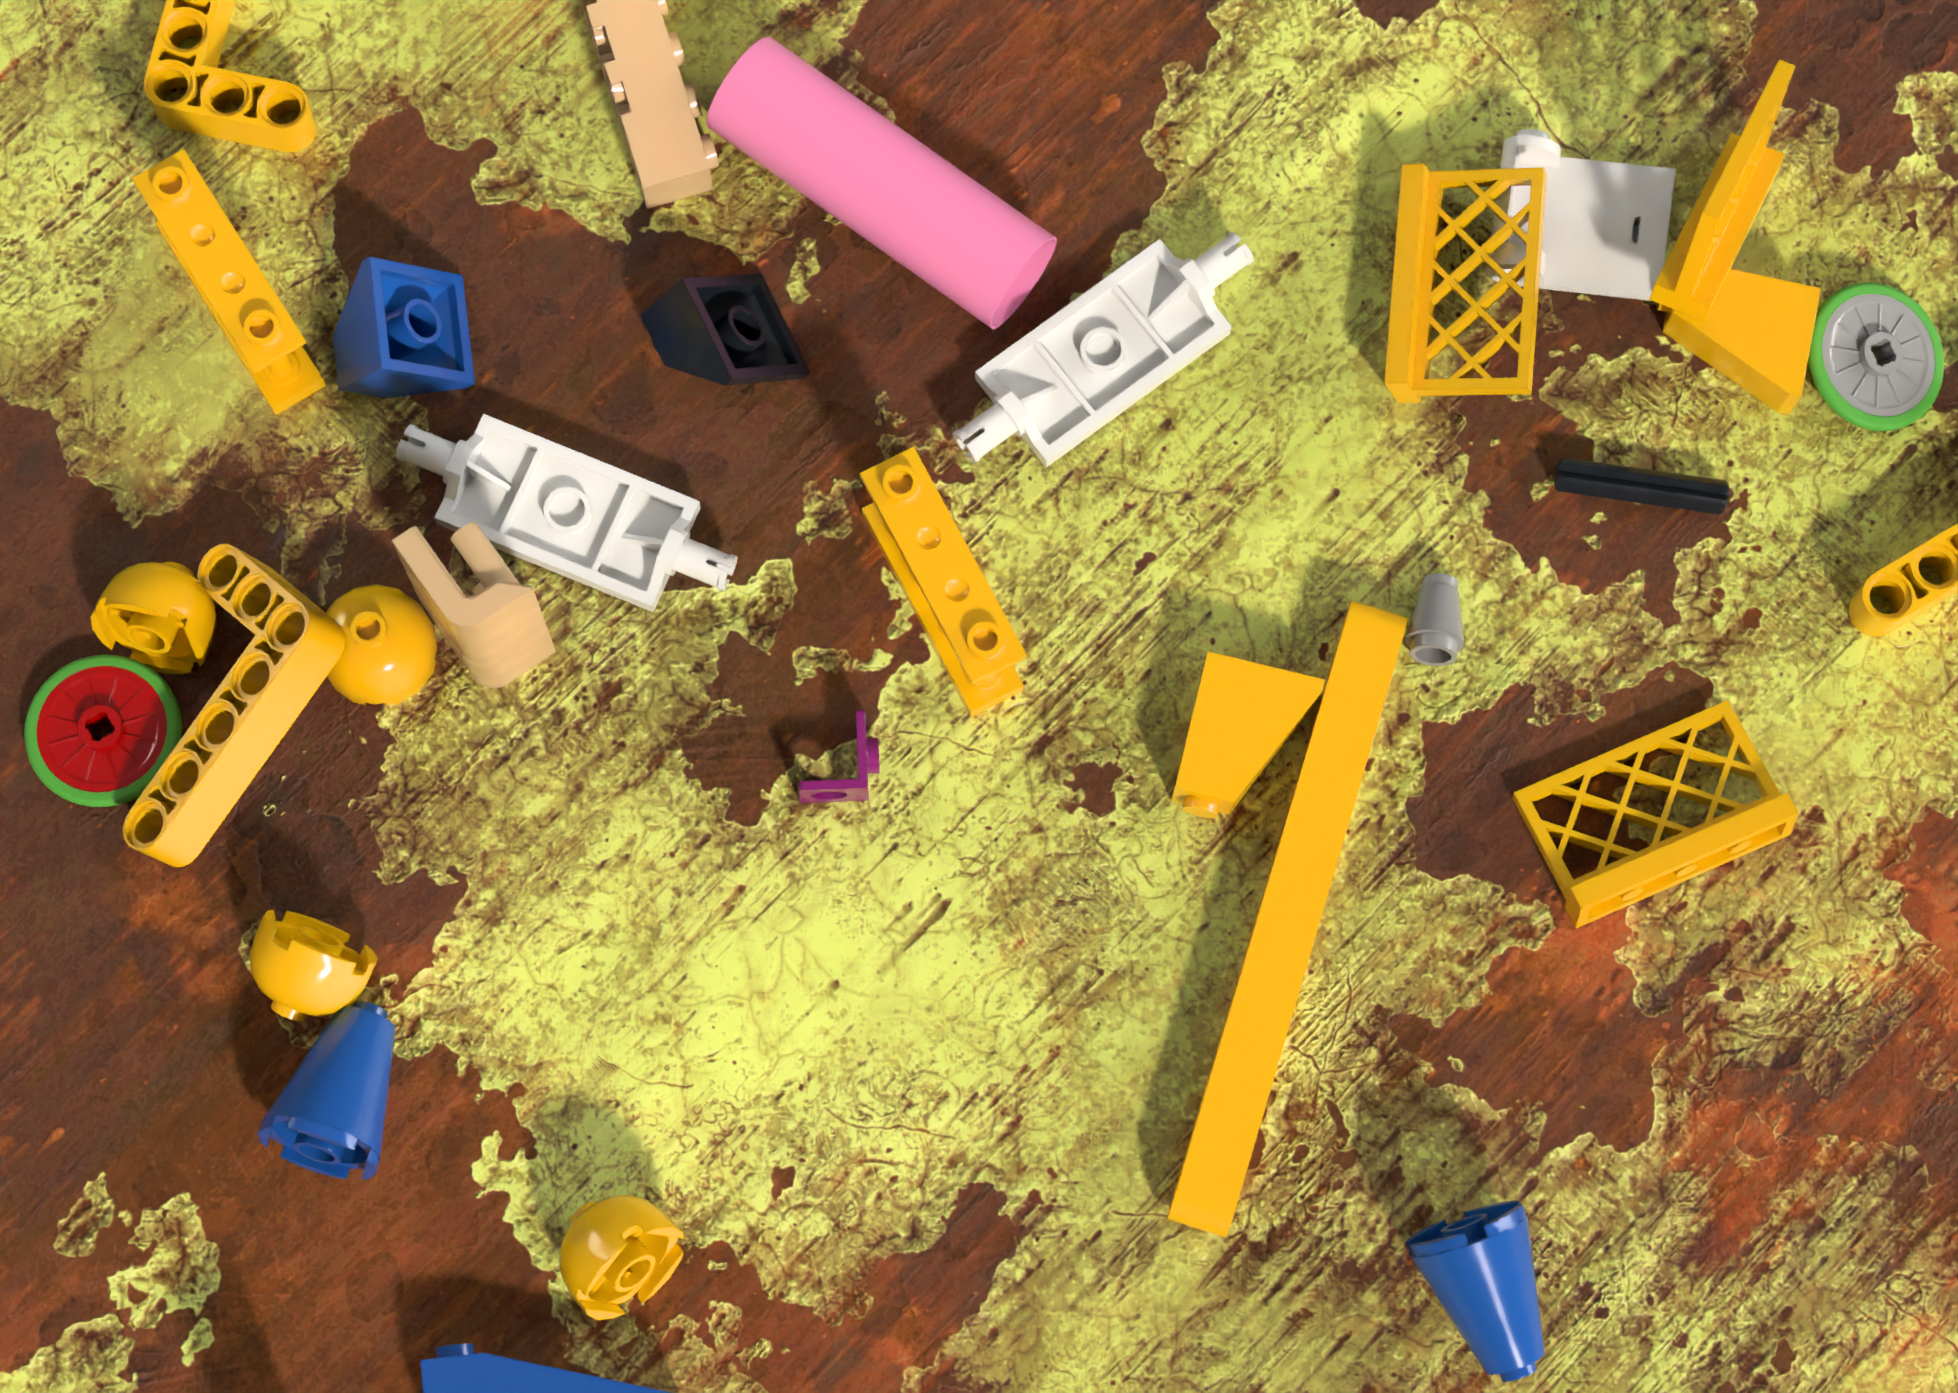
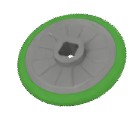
M1858 283L1836 291L1817 310L1808 367L1819 394L1840 417L1864 429L1891 431L1914 423L1932 406L1942 385L1944 356L1941 341L1933 322L1921 306L1912 298L1888 285Z

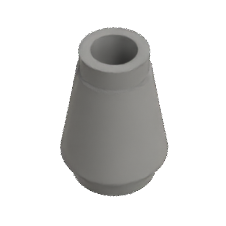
M1434 573L1423 578L1422 588L1420 589L1405 637V643L1410 647V657L1418 663L1430 666L1449 665L1457 660L1458 652L1464 648L1458 580L1451 575Z

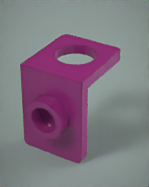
M865 709L856 710L859 779L798 782L800 803L869 801L868 774L880 773L878 738H866Z

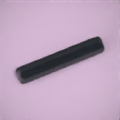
M1563 457L1558 461L1554 476V487L1559 492L1713 514L1724 512L1728 505L1730 493L1729 483L1725 480Z

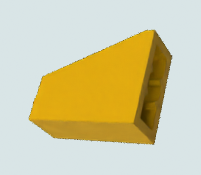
M1730 269L1705 322L1657 303V310L1666 312L1662 330L1664 334L1776 412L1788 415L1791 413L1802 396L1821 291L1820 287Z
M1208 651L1171 801L1183 803V811L1198 817L1217 818L1218 812L1229 815L1315 708L1325 679Z

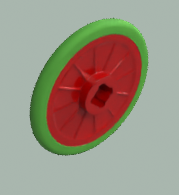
M94 655L65 665L50 676L40 687L27 712L24 729L25 747L34 772L52 792L63 799L79 805L110 807L124 804L140 797L180 741L182 721L180 709L171 688L152 668L124 656ZM106 720H110L114 727L113 733L101 738L100 741H96L95 736L92 734L93 728L104 724Z

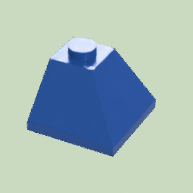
M374 257L364 259L333 333L338 390L380 398H394L464 389L475 385L463 275Z

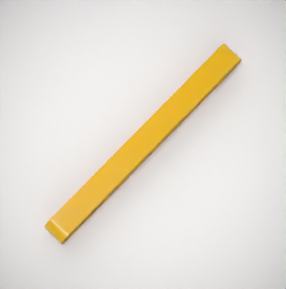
M1353 600L1350 602L1173 1194L1167 1220L1225 1238L1227 1237L1409 617Z

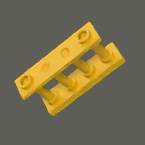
M180 150L132 178L135 186L156 217L157 221H155L158 230L274 414L278 415L325 387L326 384L302 346L306 344L304 337L185 150Z
M912 447L861 472L860 478L874 502L862 508V516L969 716L972 717L1022 692L1024 685L1013 664L1025 659L1027 654L915 448Z

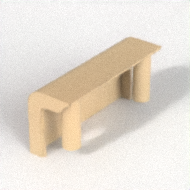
M476 522L464 525L451 537L452 543L480 581L472 591L473 596H467L461 591L416 526H412L392 540L393 545L422 607L471 677L478 684L488 688L506 686L556 652L533 587L518 582Z

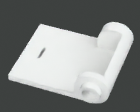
M1535 129L1520 130L1516 133V136L1507 138L1503 143L1500 169L1544 167L1547 173L1539 289L1649 300L1654 285L1664 267L1676 169L1560 157V146L1551 140L1548 133ZM1531 185L1510 186L1495 200V203L1512 218L1530 202ZM1495 214L1493 215L1491 237L1505 225ZM1528 221L1521 227L1526 234L1528 232ZM1636 221H1640V224L1634 226ZM1513 234L1490 257L1508 273L1526 257V245ZM1486 266V275L1496 282L1500 281L1501 279ZM1524 276L1516 282L1520 287H1524Z

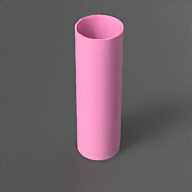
M768 36L760 39L740 57L723 80L710 105L707 115V127L991 329L1001 326L1017 310L1041 277L1053 255L1057 243L1055 236L772 37Z

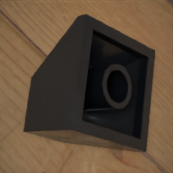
M762 273L682 278L640 315L664 366L724 386L804 379L811 373Z

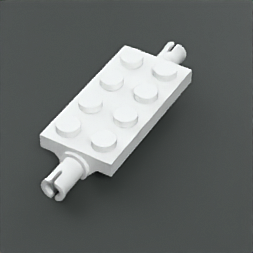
M1230 232L1226 235V238L1193 261L1191 258L1182 260L1175 257L1161 239L1154 242L975 371V380L990 397L993 406L960 430L957 429L953 432V437L960 449L963 451L967 448L969 452L966 453V456L975 464L982 456L1015 434L1022 437L1045 467L1051 465L1230 334L1232 326L1217 309L1212 297L1215 295L1214 288L1253 262L1252 253L1247 245L1243 244L1238 248L1236 244L1241 241V238L1235 232Z
M486 414L482 415L474 434L467 441L459 440L455 444L410 424L404 432V436L409 437L408 441L401 439L399 442L396 459L409 462L443 476V483L447 484L445 496L434 517L437 525L456 532L464 525L476 522L494 548L648 611L654 612L670 575L673 576L676 571L712 585L723 592L729 584V579H726L727 575L732 576L735 570L737 556L729 555L690 539L691 528L701 509L700 501Z

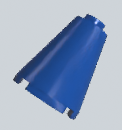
M355 1001L352 1007L344 1006L333 1015L263 1118L257 1134L260 1142L265 1147H268L272 1137L284 1146L280 1155L281 1158L310 1171L335 1178L347 1179L350 1168L364 1169L361 1180L370 1179L376 1174L381 1157L395 1038V1026L387 1020L388 1013L384 1009L369 1002Z
M1517 1200L1478 1207L1464 1212L1466 1216L1464 1219L1447 1225L1444 1219L1407 1239L1406 1243L1411 1258L1487 1375L1500 1374L1502 1382L1514 1381L1534 1373L1537 1370L1535 1361L1543 1357L1545 1351L1528 1215L1524 1210L1523 1204H1520Z

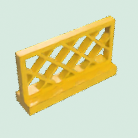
M1779 59L1741 136L1733 133L1730 134L1654 285L1649 300L1705 322L1785 156L1784 153L1766 146L1795 65Z
M1425 163L1402 164L1384 384L1397 403H1421V396L1532 394L1547 173L1544 167L1429 171ZM1531 185L1530 202L1512 218L1494 202L1510 186ZM1479 187H1490V188L1487 189V190L1484 192V191H1483L1482 189H1480ZM1444 188H1469L1478 197L1455 220L1442 209ZM1488 207L1505 225L1480 247L1463 229ZM1442 220L1447 227L1440 233ZM1528 221V232L1526 234L1521 227ZM1515 234L1526 245V257L1506 273L1490 255ZM1455 236H1458L1474 253L1449 275L1438 264V253ZM1484 262L1501 280L1476 302L1459 283ZM1438 274L1444 281L1436 287ZM1524 276V287L1522 289L1516 282ZM1511 289L1522 300V312L1505 328H1502L1486 310L1505 292ZM1454 290L1470 308L1445 330L1434 319V306ZM1480 317L1497 335L1471 357L1455 338ZM1434 329L1439 336L1432 342V331ZM1520 331V343L1518 344L1513 337ZM1507 344L1519 356L1517 377L1492 378L1481 366ZM1448 345L1466 362L1450 378L1429 379L1430 361ZM1476 372L1481 378L1469 377Z
M1728 700L1513 793L1512 798L1566 899L1565 909L1575 928H1579L1791 835L1799 814L1788 793L1780 794ZM1721 721L1732 741L1727 758L1693 747L1698 731ZM1689 735L1686 744L1676 741ZM1661 749L1682 756L1674 781L1639 770L1644 755L1653 750ZM1736 750L1744 763L1733 760ZM1635 759L1633 767L1623 764ZM1688 759L1723 770L1715 794L1680 783ZM1607 772L1628 779L1620 804L1587 794L1586 791L1591 777ZM1729 772L1754 780L1763 797L1746 805L1721 797ZM1582 782L1579 790L1570 788V786ZM1635 782L1669 793L1661 818L1626 807ZM1549 795L1574 802L1566 828L1541 820L1533 802ZM1675 796L1709 806L1705 822L1689 828L1668 821L1667 819ZM1581 805L1615 816L1607 841L1573 830ZM1716 809L1727 812L1713 819ZM1625 819L1655 829L1656 832L1651 846L1636 852L1613 844L1621 820ZM1663 832L1673 835L1672 837L1660 842ZM1550 836L1561 839L1558 850ZM1568 842L1602 853L1597 869L1573 879L1562 859ZM1609 856L1619 859L1606 865Z

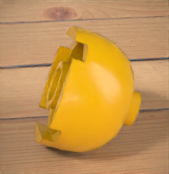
M147 562L125 568L116 574L108 584L90 616L92 630L105 646L112 650L117 641L123 647L132 651L131 659L147 665L156 672L182 675L190 673L195 662H198L199 666H201L211 648L217 628L213 599L207 594V590L202 583L195 578L193 572L176 562Z
M378 584L357 587L337 598L326 611V614L342 627L346 639L344 651L327 675V678L336 691L353 703L366 705V703L374 705L385 703L386 706L399 704L418 693L433 674L437 652L436 629L422 605L400 589Z
M267 910L254 937L250 952V967L260 990L273 1000L271 1009L287 1019L303 1022L307 1014L319 1017L329 1016L337 1013L344 1006L353 1004L365 988L378 957L365 944L360 954L344 946L343 943L348 942L350 934L323 921L296 912L286 911L282 922L276 921L274 910Z
M633 1195L608 1197L598 1202H589L574 1213L561 1244L558 1260L564 1284L572 1298L588 1316L596 1320L619 1317L625 1314L619 1304L628 1301L637 1292L639 1301L644 1303L669 1280L682 1260L684 1250L678 1245L677 1240L678 1238L685 1239L684 1234L665 1212L645 1199Z

